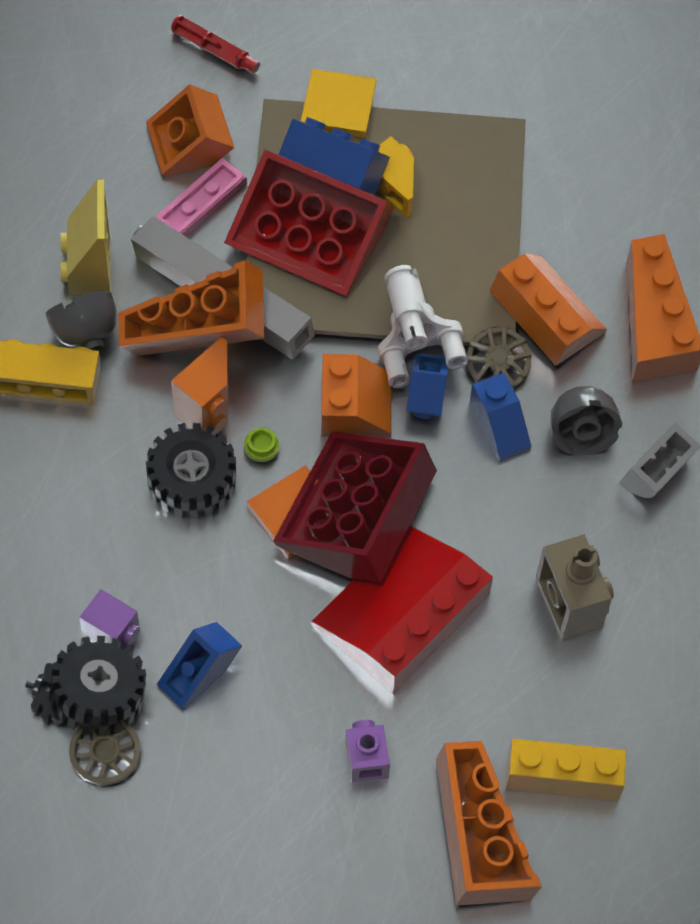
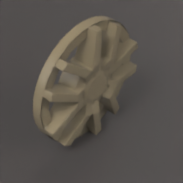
M504 326L488 327L480 332L470 342L467 350L469 360L467 368L476 383L483 380V375L489 369L494 373L493 376L504 372L512 388H515L526 378L531 367V351L525 338ZM501 333V344H494L492 334ZM506 334L512 336L517 341L506 345ZM487 336L489 346L479 344L478 341ZM521 345L524 353L513 355L511 350ZM477 349L485 352V358L472 356L473 350ZM526 358L523 371L515 362ZM472 362L485 364L479 374L473 368ZM509 368H512L520 375L514 381L507 373Z
M124 721L122 730L112 736L110 728H107V735L97 736L95 729H91L93 740L80 739L83 735L82 726L72 736L69 746L70 761L76 773L84 781L96 784L97 786L115 784L126 780L137 768L140 758L139 738L134 729ZM129 734L132 741L119 745L118 741ZM76 746L89 748L90 752L75 753ZM134 748L133 759L124 754V752ZM118 760L128 765L123 772L115 764ZM77 761H89L85 770H83ZM95 765L101 766L98 777L90 775ZM108 768L116 774L115 776L105 778Z

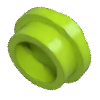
M255 428L245 437L244 451L250 459L256 462L270 461L279 451L278 437L268 428Z

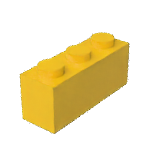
M15 339L0 341V395L95 405L101 372L99 351H93L87 347H58L51 343H42L40 345L28 344Z
M512 738L508 753L506 790L619 801L625 786L626 750Z

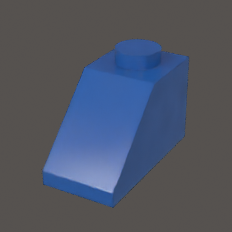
M415 353L406 409L408 412H413L414 416L424 419L434 418V415L441 416L448 371L445 357Z
M503 372L472 384L469 406L499 462L530 450L531 442L520 401L505 373Z
M218 622L193 629L157 685L182 709L186 708L224 674L242 648V645Z

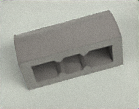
M674 423L630 468L619 484L640 497H654L696 453L700 445L678 424Z

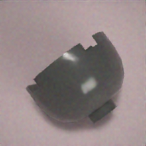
M107 291L92 292L73 298L74 302L68 304L65 309L63 304L60 303L45 313L54 336L63 345L71 348L87 347L93 351L104 346L102 340L113 333L118 319L112 293Z
M580 386L567 390L558 397L551 410L550 429L552 438L558 448L569 454H573L572 449H586L585 455H593L604 451L617 441L619 437L618 431L620 427L622 428L621 415L613 398L597 387Z

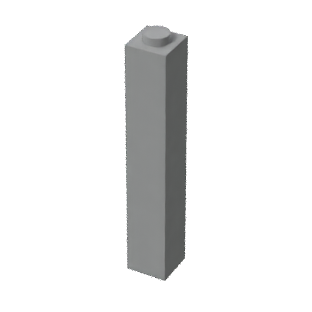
M154 216L145 224L140 225L131 238L136 258L179 286L185 284L190 286L205 280L207 275L216 271L224 272L233 268ZM263 287L264 339L262 340L293 360L315 336L312 319Z

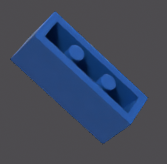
M309 117L306 118L305 123L292 118L278 155L368 193L376 194L390 159L389 156L378 152L380 145L361 138L360 144L351 141L352 134L335 127L332 133L324 131L326 124Z

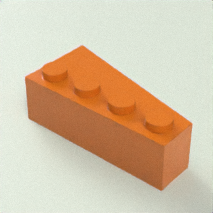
M665 234L634 239L631 241L626 261L630 310L632 383L696 371L700 365V335Z
M247 260L235 263L234 267L224 272L216 271L207 275L205 280L190 286L185 284L176 288L175 292L162 298L157 296L119 312V347L137 356L211 346L221 336L227 340V344L264 339L263 270Z
M483 742L444 743L436 758L456 906L531 901L542 885L537 873L534 874L528 860L529 854L524 841L519 839L513 824L514 817L509 805L506 806L499 790L500 783Z

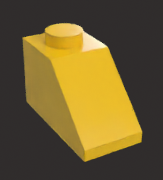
M390 136L380 144L378 151L389 156L390 159L377 193L407 219L412 214L414 156L406 145L399 144Z

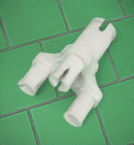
M410 265L396 266L390 269L384 277L393 310L390 317L392 330L378 345L377 351L380 362L385 365L389 386H393V388L404 387L410 382V375L408 374L404 359L406 355L418 349L441 345L446 359V366L451 370L461 369L469 361L462 342L464 333L460 322L443 319L434 314L433 307L425 301L417 269L414 268L410 271Z

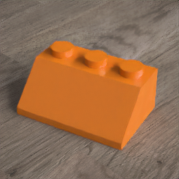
M523 254L501 268L489 290L555 366L600 337L607 330L541 255Z

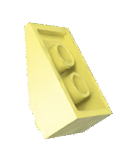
M104 179L96 180L67 218V233H61V253H67V262H61V282H68L69 296L84 295L98 291L111 292L110 230Z

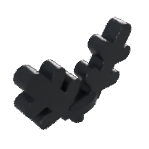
M47 663L44 674H39L35 682L27 680L25 688L33 689L31 694L33 699L31 711L38 713L42 708V722H48L51 718L55 724L60 725L64 720L60 721L56 716L57 708L52 709L50 703L51 695H49L50 690L42 691L44 686L50 688L53 664Z

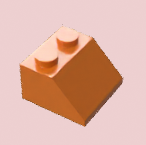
M191 84L146 121L158 164L164 176L211 167L235 148L218 95Z
M223 336L171 380L174 415L190 429H193V423H201V430L206 431L209 425L215 428V434H217L228 422L227 340Z
M323 354L321 436H330L333 431L372 437H391V387L388 383L386 369L358 354Z

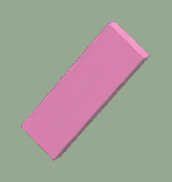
M221 158L155 217L182 235L188 236L247 183V177L224 158Z

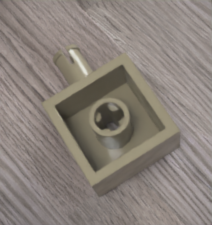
M585 534L544 546L536 574V580L562 641L602 629L606 616L609 613L611 600L614 598V591L610 580L607 577L603 578L600 572L598 552L594 545L590 546L588 544Z

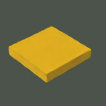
M312 69L301 122L305 123L306 118L309 117L326 124L324 128L326 132L332 133L335 127L352 134L353 137L366 138L377 78Z

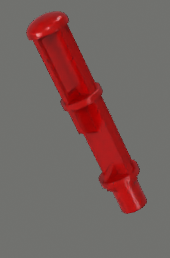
M182 15L177 16L173 20L171 25L173 33L194 43L201 49L210 52L237 69L244 68L252 74L258 71L260 62L252 59L247 51L238 48Z

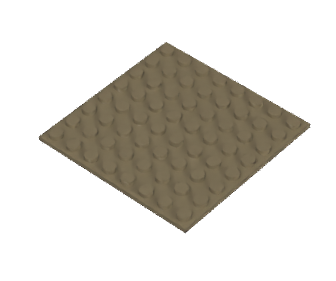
M264 99L257 165L264 149L279 154L292 118L301 121L305 102ZM372 107L366 138L363 139L380 145L392 136L399 144L406 145L414 156L412 214L406 219L395 208L393 209L381 239L348 297L250 254H247L246 260L263 270V287L311 317L314 334L385 339L392 330L390 317L393 310L384 277L390 269L400 265H410V271L414 268L417 269L425 301L433 307L435 315L443 319L460 322L464 333L463 345L469 346L474 337L488 327L504 326L516 332L515 319L489 290L498 271L519 257L526 119ZM352 137L351 141L360 144L361 138ZM376 192V194L374 195V196H376V197H379V198L385 200V199H384L382 196H380L377 192ZM501 333L492 334L494 344H501ZM506 334V345L515 342V338ZM483 337L478 343L489 346L488 337Z

